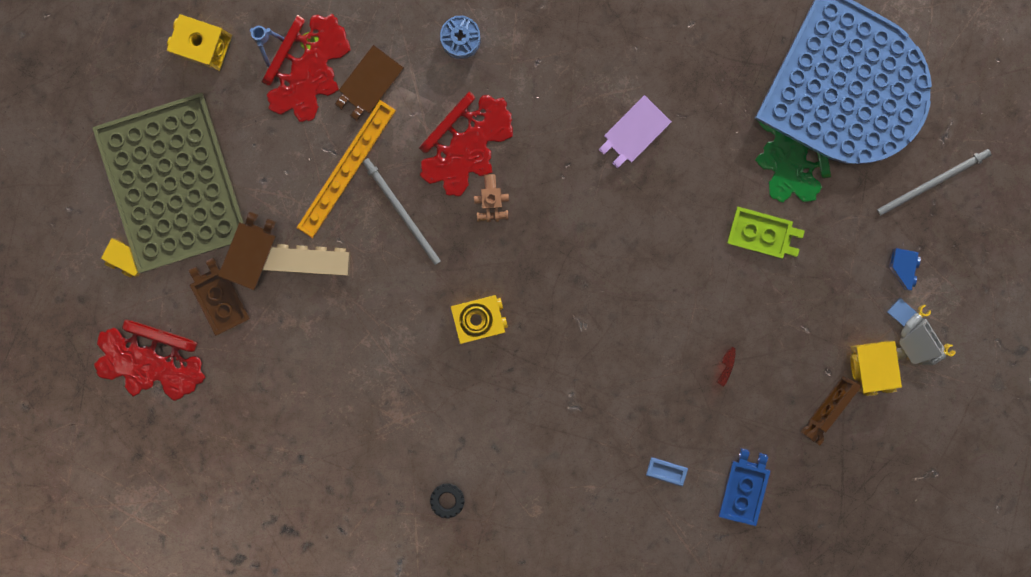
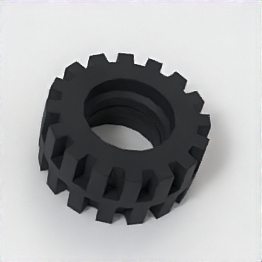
M450 483L441 484L431 494V509L441 518L449 519L455 517L464 507V495L456 485ZM444 493H450L455 497V505L450 509L443 508L439 503V498Z

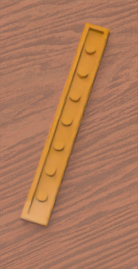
M379 100L296 227L311 238L315 236L396 112L395 109Z

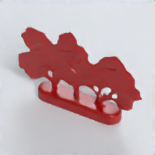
M318 14L312 16L309 23L311 31L306 35L300 34L305 19L299 15L295 18L261 83L270 86L275 76L280 80V86L267 93L268 102L270 103L269 109L271 111L283 114L290 109H294V115L299 122L311 121L315 118L319 108L316 95L329 96L339 90L337 83L333 80L335 76L334 71L331 67L327 66V61L333 58H341L351 49L349 41L346 39L345 29L338 25V19L334 17V14L327 17H322ZM317 29L318 33L314 34L313 31ZM310 36L319 37L317 42L311 43L307 41V39H311ZM295 41L302 42L305 47V52L301 58H295L288 53ZM306 44L311 46L310 49L306 47ZM285 58L292 61L290 74L278 72ZM287 81L288 83H290L289 86H286L284 82Z
M469 91L419 147L423 153H428L433 146L437 148L436 156L425 158L421 161L422 172L420 177L429 184L444 181L443 187L446 195L461 196L469 185L470 172L479 176L492 173V165L489 163L491 150L486 147L488 141L502 142L513 136L512 114L506 109L507 102L503 97L494 99L490 95H483L478 103L479 110L468 112V107L475 100V96ZM485 109L486 112L481 113L480 110ZM477 115H481L485 118L483 121H476L472 116L476 118ZM460 116L467 118L469 123L467 130L463 133H458L452 127ZM471 121L475 123L474 127L471 126ZM447 130L453 134L450 145L439 144V139ZM442 152L446 155L445 158L441 157Z
M124 320L122 326L124 331L133 334L128 339L123 338L118 329L114 327L106 332L101 331L99 333L97 345L105 353V356L100 357L94 363L97 375L100 378L110 380L123 375L125 377L124 387L132 397L139 394L142 389L152 388L153 382L158 380L162 384L164 393L173 401H176L184 395L194 392L196 384H201L205 379L204 374L201 372L202 362L200 358L193 356L183 359L178 352L180 349L194 352L197 342L131 320ZM141 336L153 340L151 346L139 347L137 337ZM127 343H131L129 348H126ZM157 343L171 346V354L165 357L157 355L155 352ZM169 357H171V361H170V362H166V360H167ZM174 357H176L177 361L179 360L180 368L175 367L173 363ZM183 361L187 363L186 367H184Z

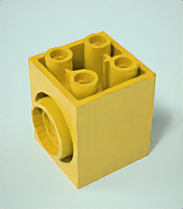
M179 14V17L175 19L173 24L174 31L172 37L170 36L167 41V51L179 58L220 71L232 35L220 27Z
M496 295L451 306L460 344L505 333V328H508L506 317H501L500 310L503 309L501 298L497 299ZM475 314L480 315L482 318V322L478 326L473 325L471 322V317Z
M895 341L851 346V371L853 379L861 386L858 392L866 396L878 395V391L881 390L882 393L897 392V388H902Z

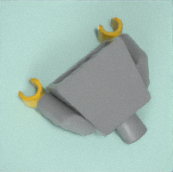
M921 305L918 308V313H915L906 322L901 332V339L899 341L901 347L896 349L898 360L908 357L913 364L919 363L920 365L933 366L945 359L946 355L954 356L956 351L952 350L948 353V349L953 345L948 343L944 346L942 345L926 318H922L923 316H929L931 310L924 314L922 309L926 305Z

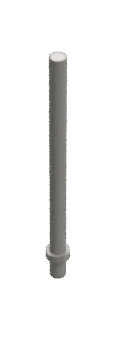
M986 149L979 154H973L974 157L877 209V212L882 216L971 166L983 163L982 160L992 155L990 150Z
M369 158L364 160L362 163L368 170V175H371L433 264L436 265L441 262L381 177L377 166L374 167Z

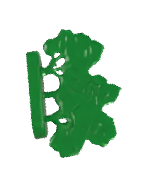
M758 121L764 130L775 135L774 141L767 142L764 146V152L760 153L755 159L764 170L768 169L775 172L769 182V195L771 198L784 202L794 192L802 202L816 200V195L820 192L822 185L813 177L812 172L815 168L820 167L821 177L823 179L830 178L831 171L828 158L817 153L818 162L807 161L808 147ZM809 168V172H807V173H804V172H803L804 169Z

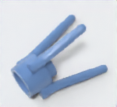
M256 26L250 29L251 36L257 43L266 66L269 67L270 63L263 44L268 41L269 35L282 41L285 38L271 31L270 28L265 29L262 26Z

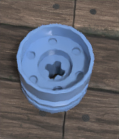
M454 16L448 19L442 26L440 32L441 45L444 51L452 58L458 60L470 58L479 49L481 43L480 30L471 18ZM459 32H463V36H465L461 41H458V38L455 37V35H459Z

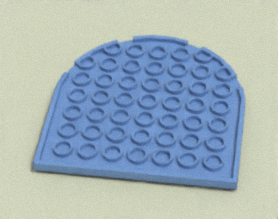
M814 0L754 119L813 151L838 162L867 164L881 161L906 147L916 137L925 123L931 104L930 88L932 84L929 68L923 53L909 38V34L892 21L853 0Z

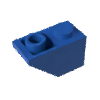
M894 248L889 268L904 290H912V287H915L917 282L915 271L916 268H919L921 258L918 257L919 252Z

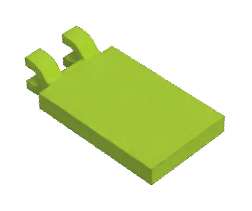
M737 207L727 244L783 259L784 253L798 257L800 249L790 247L791 238L794 236L802 239L805 230L793 228V221Z

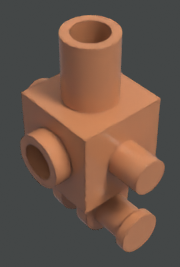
M496 174L484 175L485 189H481L482 196H474V203H482V209H486L487 213L477 212V222L483 220L491 222V219H495V222H499V219L509 220L508 210L498 212V208H502L501 202L509 201V195L501 194L500 188H496ZM490 209H495V213H490Z

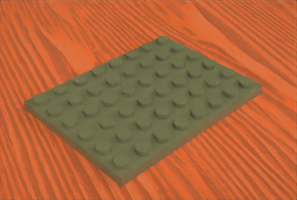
M203 93L92 127L139 274L231 245L239 222L244 223Z

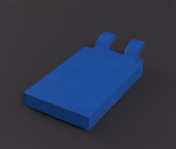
M741 448L739 461H732L718 516L756 526L770 475V470L765 469L768 456L759 453L757 464L748 462L750 452Z

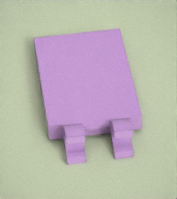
M644 95L604 135L607 141L599 148V151L605 155L613 148L620 155L612 163L618 169L626 160L632 163L672 121Z

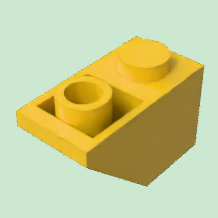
M111 238L101 257L105 261L104 264L112 269H115V267L122 269L121 273L130 278L132 276L138 277L139 273L130 246Z

